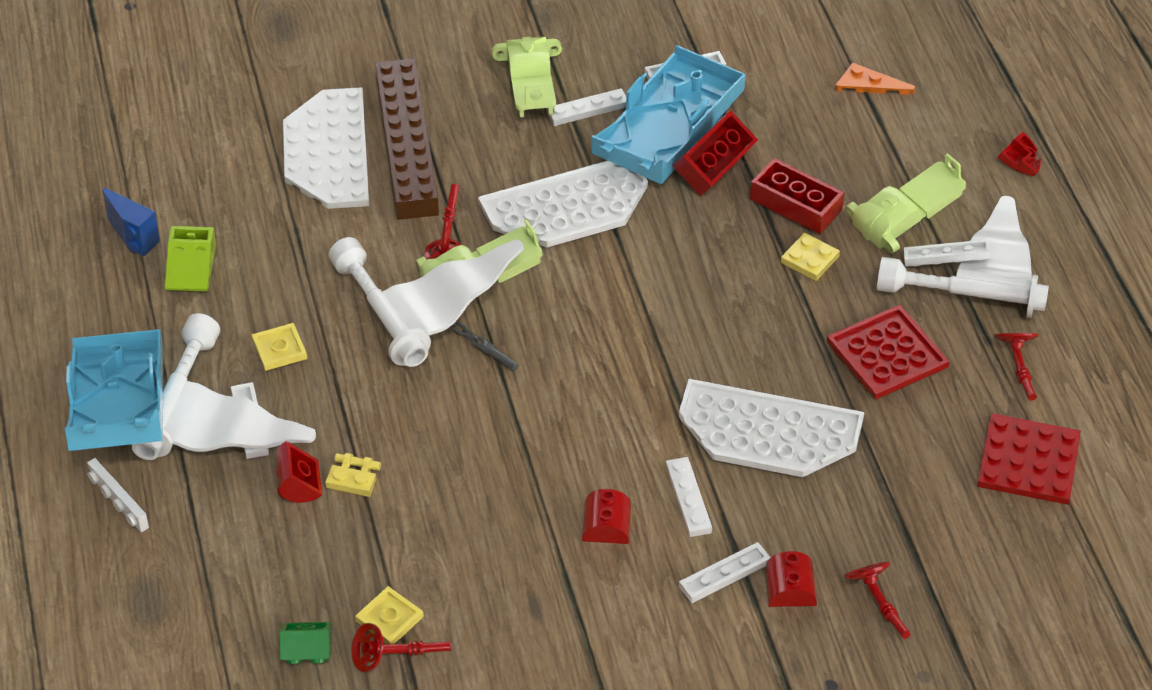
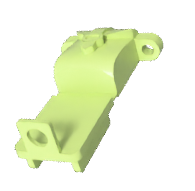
M529 36L522 37V39L506 40V43L496 44L492 48V56L495 60H508L515 106L519 110L520 117H524V110L548 108L549 115H553L556 98L551 77L550 57L557 56L562 51L561 42L558 39H546V37L531 38Z
M947 153L945 154V164L943 162H936L899 188V190L888 186L867 203H862L858 206L855 202H851L844 207L845 212L852 219V225L862 233L866 240H870L879 249L884 248L890 254H893L900 249L899 243L895 238L917 224L923 217L929 219L962 195V191L966 188V182L961 178V165ZM950 162L954 164L956 170L952 168Z
M525 219V226H521L477 248V251L473 253L467 246L459 245L436 259L426 260L423 256L417 259L416 263L420 270L421 278L443 263L477 258L498 246L516 239L520 240L524 245V250L507 265L497 279L499 283H502L540 264V258L543 253L538 244L535 230L528 220Z

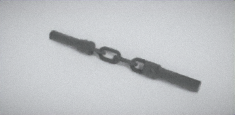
M456 321L450 326L452 330L472 341L485 354L493 356L512 371L518 368V363L496 349L495 345L488 340L476 336L461 322ZM456 324L463 328L462 332L455 328Z

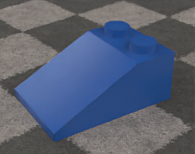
M104 188L102 192L108 221L130 251L145 256L160 242L155 211Z

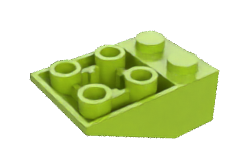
M171 226L168 240L165 290L208 291L216 250L214 227Z

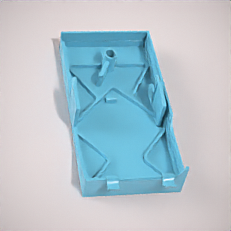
M676 45L673 54L645 84L644 78L647 76V73H644L641 77L639 76L626 94V110L613 124L597 135L592 136V154L659 184H663L675 170L672 165L717 122L744 91L746 74Z
M161 329L72 338V361L68 363L66 375L70 402L69 419L65 427L68 451L162 441L163 343Z

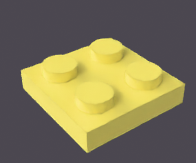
M804 232L781 257V263L817 281L838 259L840 250Z
M294 323L252 334V341L265 371L307 359L306 350Z
M388 586L355 616V619L361 626L365 623L377 625L382 633L383 642L395 644L424 615L421 609Z

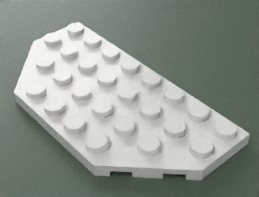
M361 87L322 90L283 119L285 182L290 186L295 185L300 188V192L311 199L316 198L327 209L369 206L363 89Z
M605 161L478 197V203L493 231L507 234L521 226H525L524 220L527 219L536 232L538 244L548 248L626 225L648 187V180L646 177L617 164Z
M688 379L679 410V418L713 460L805 477L856 452L864 412Z

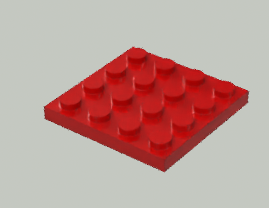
M901 305L827 336L826 341L875 400L948 368L950 362Z
M991 413L977 487L1069 505L1081 430Z

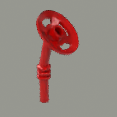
M451 183L447 207L444 208L446 212H443L445 217H442L444 220L442 238L433 241L426 247L424 251L426 260L436 259L452 248L462 245L460 242L450 239L452 222H455L453 217H456L454 212H457L455 209L459 185Z
M994 334V338L1010 343L1018 381L1023 385L1028 400H1035L1037 396L1031 383L1032 377L1028 368L1025 367L1021 348H1023L1024 342L1034 340L1038 337V334Z
M880 562L846 573L844 575L846 579L863 580L864 584H867L885 620L891 622L903 639L909 638L911 633L898 617V612L893 605L887 602L876 583L878 581L877 575L890 566V562Z
M365 623L359 627L354 635L351 653L355 667L359 671L370 672L378 665L382 654L409 653V656H412L413 653L415 655L420 653V655H423L424 652L451 651L452 647L451 641L423 643V641H419V643L414 641L412 643V641H409L408 644H383V636L379 627L373 623ZM369 630H374V633L366 635ZM361 643H363V644H362V652H363V654H364V656H363L362 658H361V656H360V645H361Z

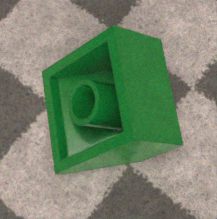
M292 622L283 624L280 629V660H286L288 664L301 663V660L311 659V663H324L325 659L330 658L332 622Z

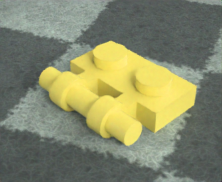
M337 453L335 462L342 463V466L332 465L325 482L326 488L370 497L377 480L376 474L370 473L371 469L379 471L381 462L373 461V458L369 457L364 459L353 457V454L345 453V455ZM351 466L362 467L361 471L351 469Z

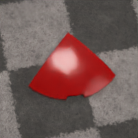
M1024 132L1020 133L997 157L1009 167L1031 176H1035L1041 166V159L1039 158L1036 161L1038 149Z

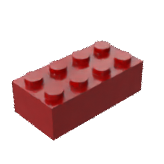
M730 110L672 166L701 196L758 139Z
M773 158L751 181L750 199L821 234L843 210L845 192Z

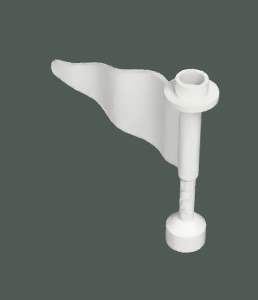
M1002 196L986 225L974 234L971 241L989 239L990 259L963 261L957 270L956 276L938 277L908 272L899 259L882 257L877 291L895 293L904 284L939 288L954 294L1028 304L1026 317L1032 318L1033 310L1045 311L1049 286L1037 284L1038 275L1032 276L1029 245L1020 230L1015 200L1010 196Z
M347 237L337 241L329 251V259L340 274H353L367 295L368 302L394 340L389 347V357L400 366L414 367L421 364L428 356L431 344L429 335L442 332L453 325L470 302L488 290L497 281L507 265L524 250V245L520 240L516 239L498 246L477 258L449 261L435 267L417 280L394 285L383 292L376 287L363 268L367 254L357 239Z
M196 313L188 317L181 331V337L187 344V347L175 372L170 375L163 390L162 441L131 445L133 452L138 457L145 460H154L157 457L167 455L171 451L173 444L195 452L211 451L229 446L267 449L279 446L285 441L289 443H311L316 438L315 429L305 425L277 418L249 399L221 395L199 383L187 381V376L199 351L212 349L220 334V326L213 318L205 314Z

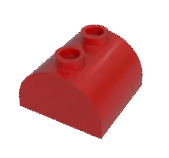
M285 441L276 451L278 469L275 472L279 478L278 494L283 499L296 503L310 502L321 497L322 487L318 459Z
M599 489L591 492L585 500L582 542L629 544L631 501L629 497L614 489Z
M786 551L772 556L767 561L765 567L769 607L817 606L812 559L808 555L797 551Z

